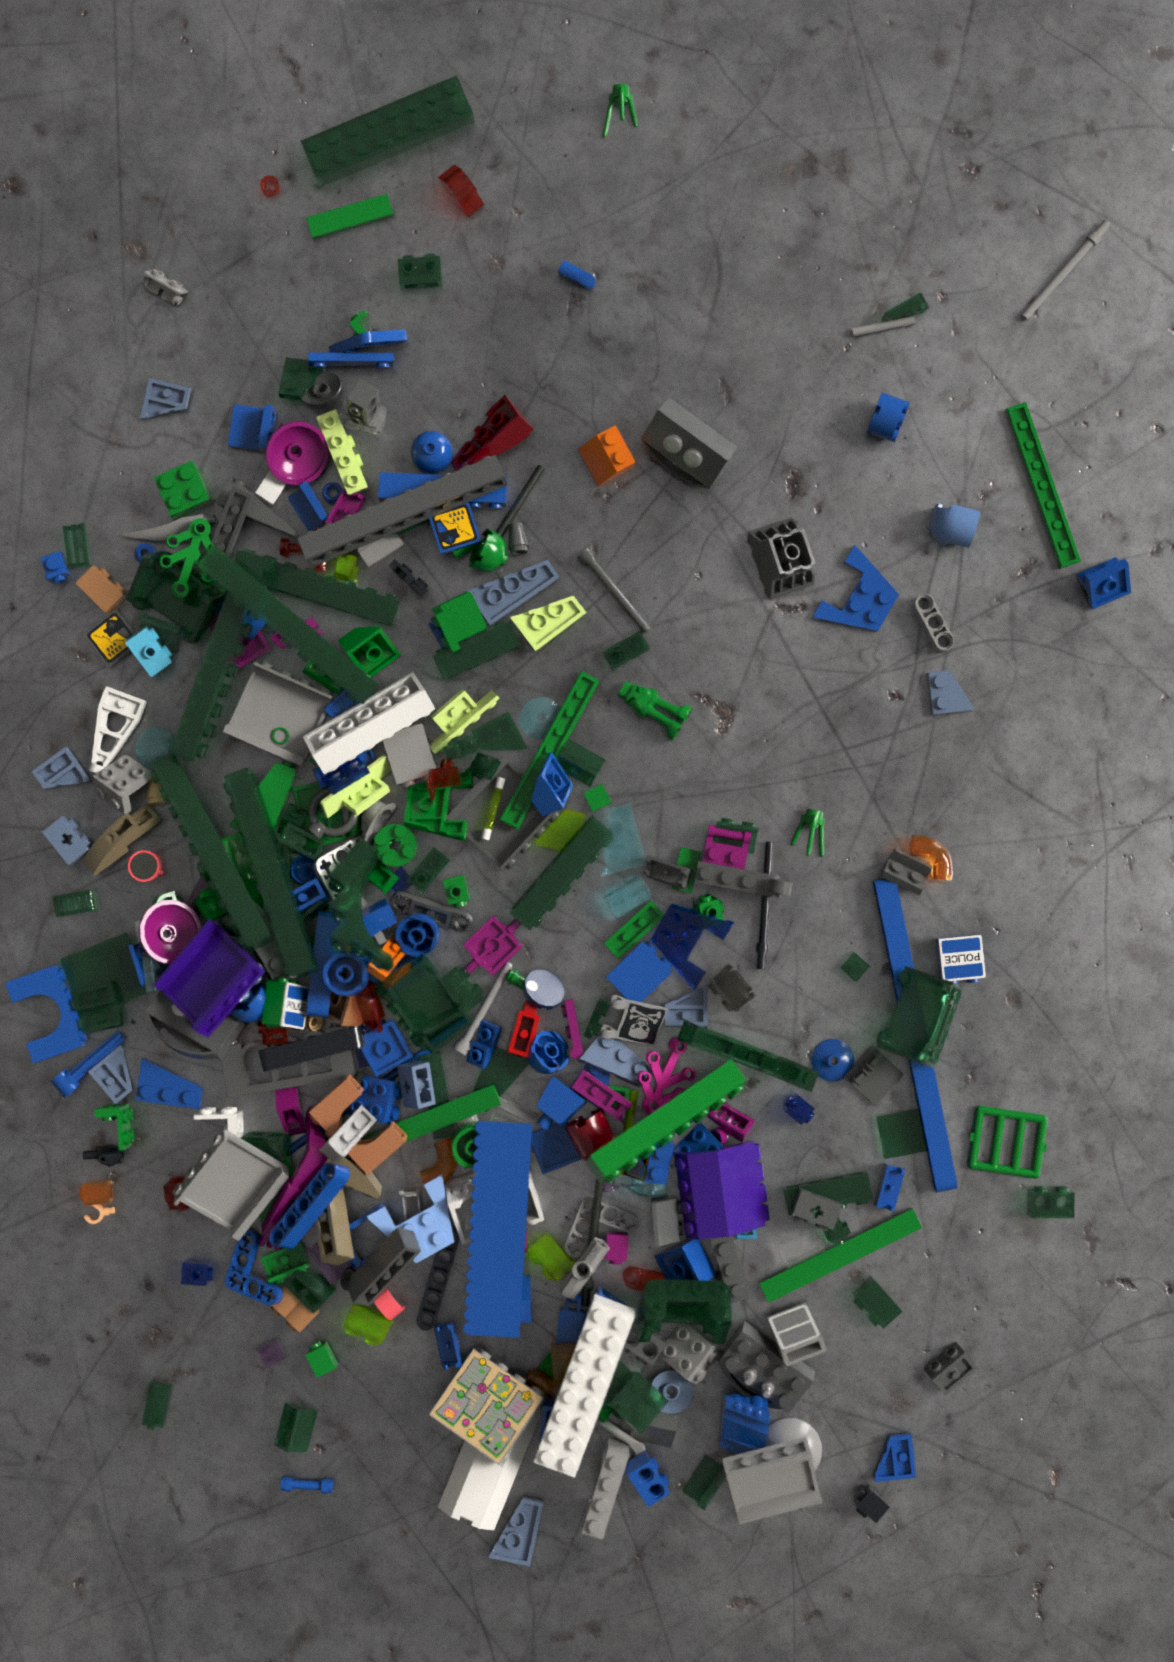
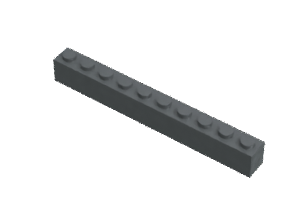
M496 455L484 457L475 464L465 465L460 470L446 473L437 480L425 482L420 487L406 490L394 498H387L375 506L365 507L356 514L346 515L341 520L327 523L318 530L308 531L297 539L310 568H313L508 486Z

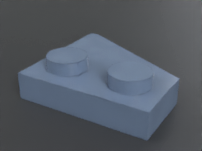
M149 378L140 418L146 419L187 409L192 388Z
M707 985L665 1004V1007L668 1009L665 1016V1027H708Z

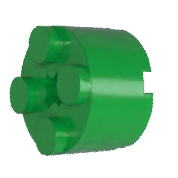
M390 824L383 827L374 838V852L377 858L388 866H405L416 856L418 840L414 832L408 827L400 824ZM394 840L401 842L398 851L391 849Z
M479 1121L464 1123L455 1131L452 1137L453 1156L457 1163L465 1168L473 1169V1165L478 1162L474 1158V1151L479 1147H470V1143L473 1142L475 1144L476 1136L481 1135L475 1130V1126Z

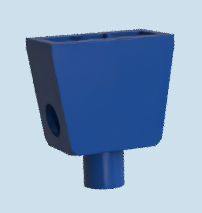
M552 1076L536 1106L544 1112L536 1123L545 1130L549 1128L553 1121L563 1126L587 1102Z

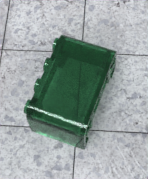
M649 1280L644 1285L638 1308L639 1342L650 1343L652 1334L660 1333L661 1323L702 1324V1334H710L714 1339V1344H725L732 1324L729 1286L721 1281Z

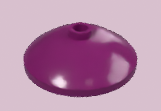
M293 421L280 426L273 432L266 445L265 457L270 471L277 479L290 485H300L305 481L309 483L315 480L323 472L329 458V447L325 436L314 425L303 421ZM297 447L296 452L291 453V448Z
M164 900L152 905L142 916L139 924V939L143 949L152 959L159 963L170 965L202 926L197 914L188 905L176 900ZM164 930L168 932L167 938L163 936Z

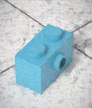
M145 626L126 639L125 644L150 677H152L172 663L171 656L173 654L166 645L162 647L158 639L160 637L153 628L149 629Z

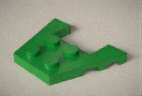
M473 768L464 769L465 772L456 775L455 773L447 774L446 778L437 781L431 779L409 786L403 820L405 827L466 841L468 826L466 820L446 821L450 789L472 788Z

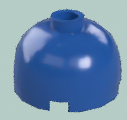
M425 431L419 434L413 441L411 458L414 465L421 472L438 474L446 470L451 464L453 448L449 439L442 433Z
M422 913L408 915L399 923L395 938L404 953L413 957H422L435 948L439 940V928L432 917Z
M260 981L249 990V996L243 1002H238L232 1009L230 1014L234 1018L245 1023L262 1020L266 987Z
M541 1031L535 1035L534 1040L531 1042L530 1055L527 1058V1062L536 1072L546 1075L556 1073L563 1069L569 1061L566 1051L568 1045L557 1032Z

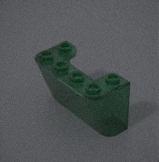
M421 954L390 973L384 982L377 981L374 990L381 999L385 998L388 1002L386 1005L387 1009L393 1015L396 1014L400 1019L398 1024L404 1031H409L411 1042L416 1047L419 1046L424 1052L429 1051L435 1054L473 1021L465 1009L452 1000L436 977L438 971L428 957Z

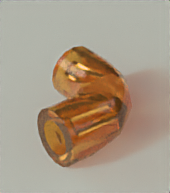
M912 835L910 845L911 856L925 857L930 861L932 865L931 879L952 881V858L946 847L934 838L924 835Z
M452 1137L433 1143L437 1152V1162L432 1167L420 1171L423 1184L439 1175H442L443 1181L446 1183L455 1173L458 1163L452 1152Z

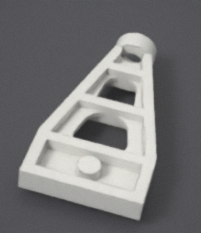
M105 687L98 705L92 763L89 771L97 774L110 765L140 722L147 701L113 688ZM111 712L126 717V723L119 732H112L107 728V719ZM105 734L116 738V742L109 752L102 751L100 747L103 735ZM101 761L103 766L97 765V762Z

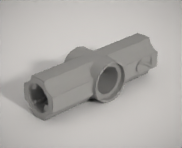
M595 1237L580 1259L573 1265L571 1272L559 1287L561 1294L566 1298L574 1300L590 1276L595 1273L597 1266L610 1250V1247L604 1240ZM581 1264L586 1265L588 1273L582 1271Z

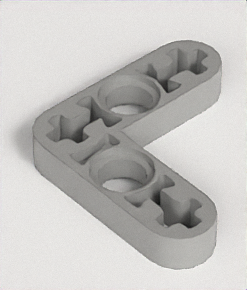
M361 836L353 838L327 852L313 863V870L333 908L340 914L351 912L355 902L338 869L368 852L369 847L364 845V837ZM357 843H362L363 846L359 850L350 851ZM339 850L346 854L344 862L338 861L336 857ZM326 862L328 866L321 870L319 866ZM333 873L332 876H329L326 879L324 878L325 875ZM331 879H335L339 884L336 891L329 888ZM343 892L342 895L335 898V894ZM342 900H347L346 908L340 907Z
M586 1197L580 1203L566 1239L564 1248L570 1257L580 1256L585 1248L589 1237L592 1210L590 1213L586 1212L584 1204H589L590 1201L593 1202V1197ZM604 1201L601 1202L603 1208L600 1211L599 1222L627 1233H632L638 1229L639 1220L634 1213ZM607 1209H612L616 1213V1217L611 1221L606 1220L603 1216ZM621 1212L623 1213V1219L628 1220L632 1217L635 1225L626 1228V1223L620 1221V1225L615 1223L618 1221L619 1213ZM579 1221H584L588 1224L586 1232L580 1233L576 1230V1224ZM572 1233L578 1237H585L583 1241L579 1238L578 1247L580 1249L571 1252V1247L568 1246L575 1241Z

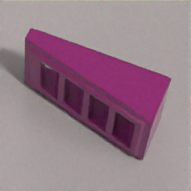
M725 1103L715 1112L710 1110L707 1115L709 1119L742 1143L750 1133L755 1122L752 1118ZM721 1109L723 1111L720 1116L716 1115ZM726 1115L730 1116L728 1120L724 1119Z

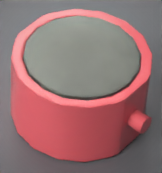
M137 851L127 859L129 861V873L137 881L151 882L164 874V871H162V859L153 851Z
M390 1285L374 1301L377 1308L390 1321L405 1310L403 1301Z

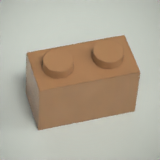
M93 565L76 584L106 614H109L115 608L117 609L128 597L123 593L125 589L117 581L112 583L108 579L111 575L102 566L98 569Z

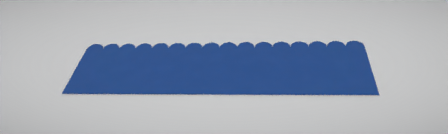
M480 1121L476 1124L475 1130L481 1135L476 1136L474 1140L475 1145L479 1147L474 1151V1158L478 1162L473 1165V1171L478 1175L472 1179V1184L476 1189L471 1193L472 1199L477 1202L472 1203L470 1207L471 1212L475 1215L470 1218V1225L474 1229L469 1232V1238L474 1242L468 1246V1251L472 1255L467 1260L468 1266L472 1269H469L466 1274L467 1279L472 1281L466 1285V1292L470 1295L466 1297L465 1305L470 1309H467L464 1313L465 1319L470 1322L465 1323L463 1330L468 1335L519 1338L532 1124Z

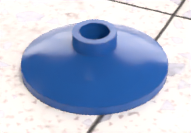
M828 1039L819 1043L814 1049L812 1066L820 1078L831 1082L844 1079L847 1072L854 1066V1054L845 1042L838 1039ZM832 1057H836L838 1059V1062L835 1065H832L830 1063V1059Z

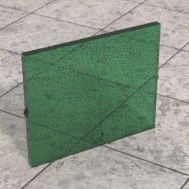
M127 932L59 959L81 1019L150 992L148 985H140L129 945L132 943Z

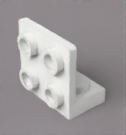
M204 1107L193 1115V1120L228 1119V1122L224 1124V1129L239 1138L244 1136L243 1110H237V1107H224L221 1111H216V1107Z

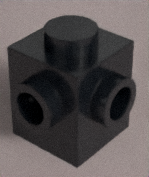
M869 1485L865 1488H860L855 1494L856 1511L864 1518L868 1516L875 1523L890 1508L888 1502Z

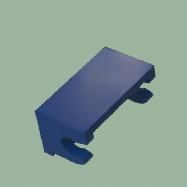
M884 1163L873 1203L876 1207L886 1208L890 1211L895 1210L905 1168Z
M451 1320L435 1324L434 1332L443 1369L447 1370L451 1366L461 1367L463 1365V1358L455 1321Z

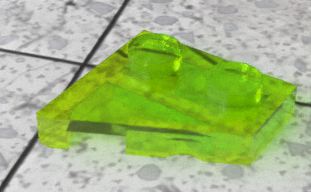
M565 808L536 839L535 844L575 855L586 813Z

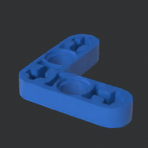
M406 330L360 333L330 345L329 352L353 353L368 346L404 343L408 341Z
M247 1230L236 1243L225 1276V1285L228 1289L265 1305H276L281 1302L283 1297L280 1287L272 1283L268 1284L267 1281L250 1275L259 1247L260 1235L256 1230ZM247 1236H250L252 1243H249L246 1239ZM241 1254H244L247 1259L244 1266L240 1265L238 1260ZM233 1277L244 1282V1284H235ZM252 1282H255L258 1286L255 1294L250 1291V1284ZM263 1292H272L275 1298L271 1299L270 1295L263 1294Z

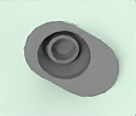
M378 800L362 812L361 823L367 831L364 838V845L366 847L374 844L376 834L385 827L396 810L395 803L386 805Z

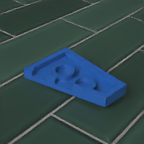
M145 1058L141 1059L135 1101L192 1109L201 1108L203 1087Z

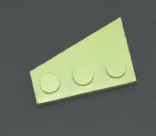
M571 596L526 613L512 616L510 619L536 652L584 616L586 611L576 598Z

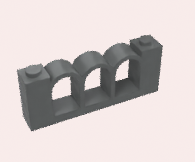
M336 1022L330 1023V1028H326L325 1031H311L306 1033L301 1040L311 1036L346 1029L349 1026H341ZM285 1035L277 1038L271 1045L263 1040H255L245 1046L244 1042L238 1043L236 1039L221 1060L227 1097L232 1098L342 1079L348 1074L354 1077L357 1072L353 1050L330 1055L331 1071L309 1074L306 1061L300 1063L302 1076L280 1079L279 1070L274 1069L271 1070L273 1081L251 1084L247 1065V1052L252 1046H260L266 1049L278 1046L281 1041L294 1042L300 1039L293 1035Z

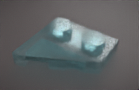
M144 951L142 952L146 992L149 993L157 990L153 984L170 965L155 961Z

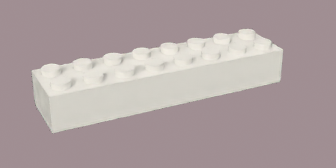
M594 1295L536 1451L534 1463L575 1478L633 1323L636 1309L602 1296Z

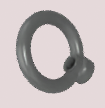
M339 787L324 788L317 792L310 801L308 817L311 824L307 829L318 839L323 835L331 837L343 835L350 831L357 822L358 816L351 811L347 822L338 828H328L318 820V804L323 798Z

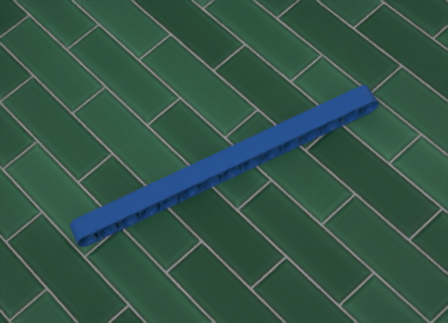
M884 878L873 880L874 894L933 1187L936 1193L957 1189V1179L898 886Z

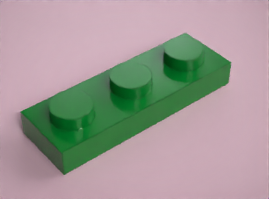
M650 900L604 944L619 959L663 919L665 915Z

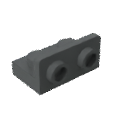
M894 848L885 863L881 877L920 896L927 876L932 870V865Z
M955 1342L924 1368V1371L942 1393L947 1395L978 1367L958 1343Z

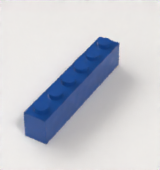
M379 472L378 499L383 501L387 498H394L406 490L420 487L425 482L437 480L442 475ZM507 486L470 501L471 509L489 506V509L500 510L502 506L506 507Z

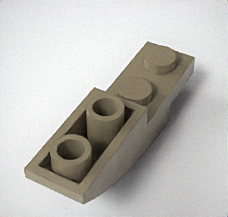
M148 804L131 816L129 813L122 815L96 840L82 860L83 863L96 876L129 851L127 846L161 821Z
M344 1156L337 1163L348 1167L350 1171L349 1179L344 1186L361 1191L367 1197L379 1199L382 1186L372 1172L367 1175L355 1165V1161L350 1156ZM328 1158L326 1163H332V1161Z

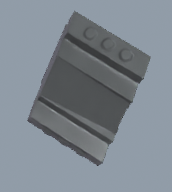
M792 517L748 531L747 542L752 546V556L756 561L760 580L765 584L764 593L770 599L814 585L815 573L812 566L816 565L805 529L800 530L798 523Z

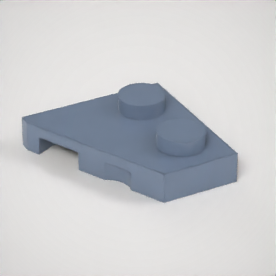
M950 670L927 673L932 715L974 710L973 705Z
M68 747L63 748L31 771L43 789L91 781Z
M121 1045L88 1071L115 1104L119 1103L133 1091L124 1049Z

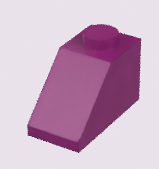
M297 1087L275 1090L276 1111L286 1137L307 1133L302 1102Z

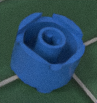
M882 392L867 432L895 443L910 402Z
M336 953L326 962L323 968L324 983L333 993L339 996H355L362 992L368 983L369 972L367 965L360 957L353 953ZM345 969L351 973L347 980L341 977V974L345 973Z

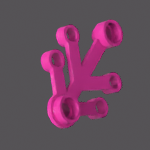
M673 1037L669 1041L668 1047L671 1053L663 1071H661L659 1065L660 1055L655 1051H649L646 1054V1061L650 1064L656 1082L654 1092L649 1083L651 1081V1074L649 1072L640 1071L637 1074V1080L641 1083L645 1095L642 1108L648 1115L677 1097L680 1090L682 1092L686 1091L682 1087H676L673 1092L662 1096L665 1088L684 1080L692 1081L696 1077L695 1070L690 1067H686L682 1072L671 1076L680 1054L687 1050V1042L683 1038ZM682 1043V1048L678 1050L677 1045ZM652 1054H655L654 1061L650 1060ZM691 1071V1076L687 1078L686 1073ZM643 1074H646V1075H647L646 1080L642 1081V1080H641L642 1075H643ZM656 1102L655 1108L651 1109V1103Z

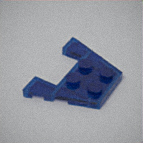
M671 904L653 934L651 941L693 989H696L706 972L688 961L703 932L706 929L724 941L735 923L730 920L723 921L717 919L716 916L699 914L695 910Z

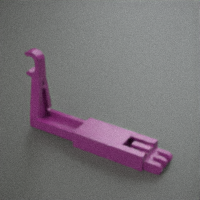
M312 1106L308 1108L305 1116L307 1127L306 1151L292 1177L288 1178L283 1184L261 1226L260 1246H264L267 1242L266 1246L268 1248L273 1247L269 1239L271 1231L328 1159L320 1151L326 1144L319 1125H316L310 1118L311 1114L309 1111ZM274 1246V1249L280 1250L281 1247Z

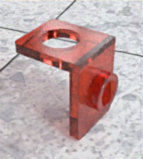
M258 1021V1034H262L263 1045L288 1043L286 1028L266 1029V1025L262 1024V1021ZM273 1034H280L283 1037L280 1039H273L270 1036Z

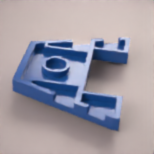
M854 545L844 563L862 573V577L842 611L822 600L812 618L878 632L899 594L858 547Z

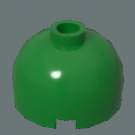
M486 529L481 534L485 536L484 539L481 540V543H477L472 551L469 560L472 563L469 564V567L481 572H492L499 565L503 566L508 555L505 554L506 544L502 536L490 529Z

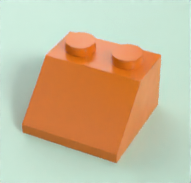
M616 425L597 434L578 449L598 487L631 470L636 464Z

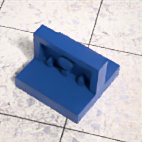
M1115 557L1077 574L1079 582L1088 593V602L1092 609L1131 593L1129 564L1125 558L1119 561Z

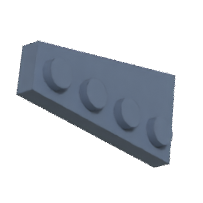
M545 560L516 573L503 576L495 581L466 590V592L472 593L481 614L488 624L492 626L560 577L550 562Z

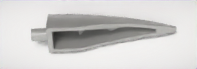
M206 514L188 516L151 529L123 533L122 536L145 541L166 542L168 536L178 535L189 530L191 522L197 518L205 519L209 524H215L217 520L215 515L206 516ZM196 526L198 532L204 531L203 526ZM174 538L169 539V542H177ZM192 538L183 542H191Z

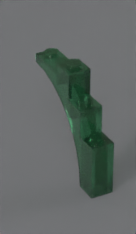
M361 838L329 874L332 889L339 893L329 904L331 917L339 923L329 935L332 943L331 946L336 952L340 954L343 952L347 956H350L354 951L359 957L369 959L377 969H384L389 973L394 967L392 956L376 943L369 934L362 919L364 888L372 870L380 860L378 859V849Z
M684 1020L677 1038L678 1041L729 1060L732 1059L734 1062L809 1092H812L819 1075L818 1071L789 1058Z

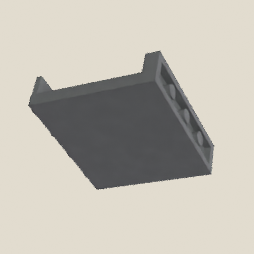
M504 755L447 815V820H466L468 824L466 837L500 869L503 870L506 867L509 870L517 861L514 857L519 852L524 854L531 846L529 841L534 836L538 838L546 830L543 826L548 821L552 823L560 813L556 811L542 817L532 804L519 830L499 820L524 776ZM497 777L505 779L503 789L495 788ZM484 828L492 830L489 841L481 839Z

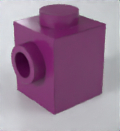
M607 1231L605 1242L610 1247V1250L605 1255V1260H610V1264L621 1265L622 1261L627 1262L629 1238L627 1232Z

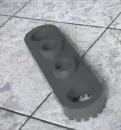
M395 892L389 901L390 907L396 913L399 912V914L405 915L415 913L426 914L432 917L439 927L450 928L454 931L456 930V932L465 933L469 931L473 922L472 916L466 911L405 892ZM403 899L406 905H398L395 900ZM462 918V920L464 919V921H466L467 924L461 925L456 921V919Z

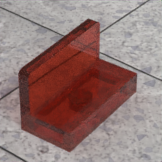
M369 980L365 989L355 995L364 1025L381 1033L383 1027L380 1020L385 1017V1013L376 985Z

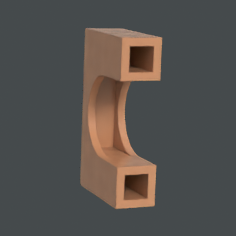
M348 1074L312 1106L309 1111L311 1114L310 1118L316 1125H321L326 1130L325 1134L329 1139L343 1126L342 1112L362 1094L364 1088ZM392 1121L376 1136L370 1139H360L345 1156H350L355 1161V1165L368 1175L404 1144L408 1136Z

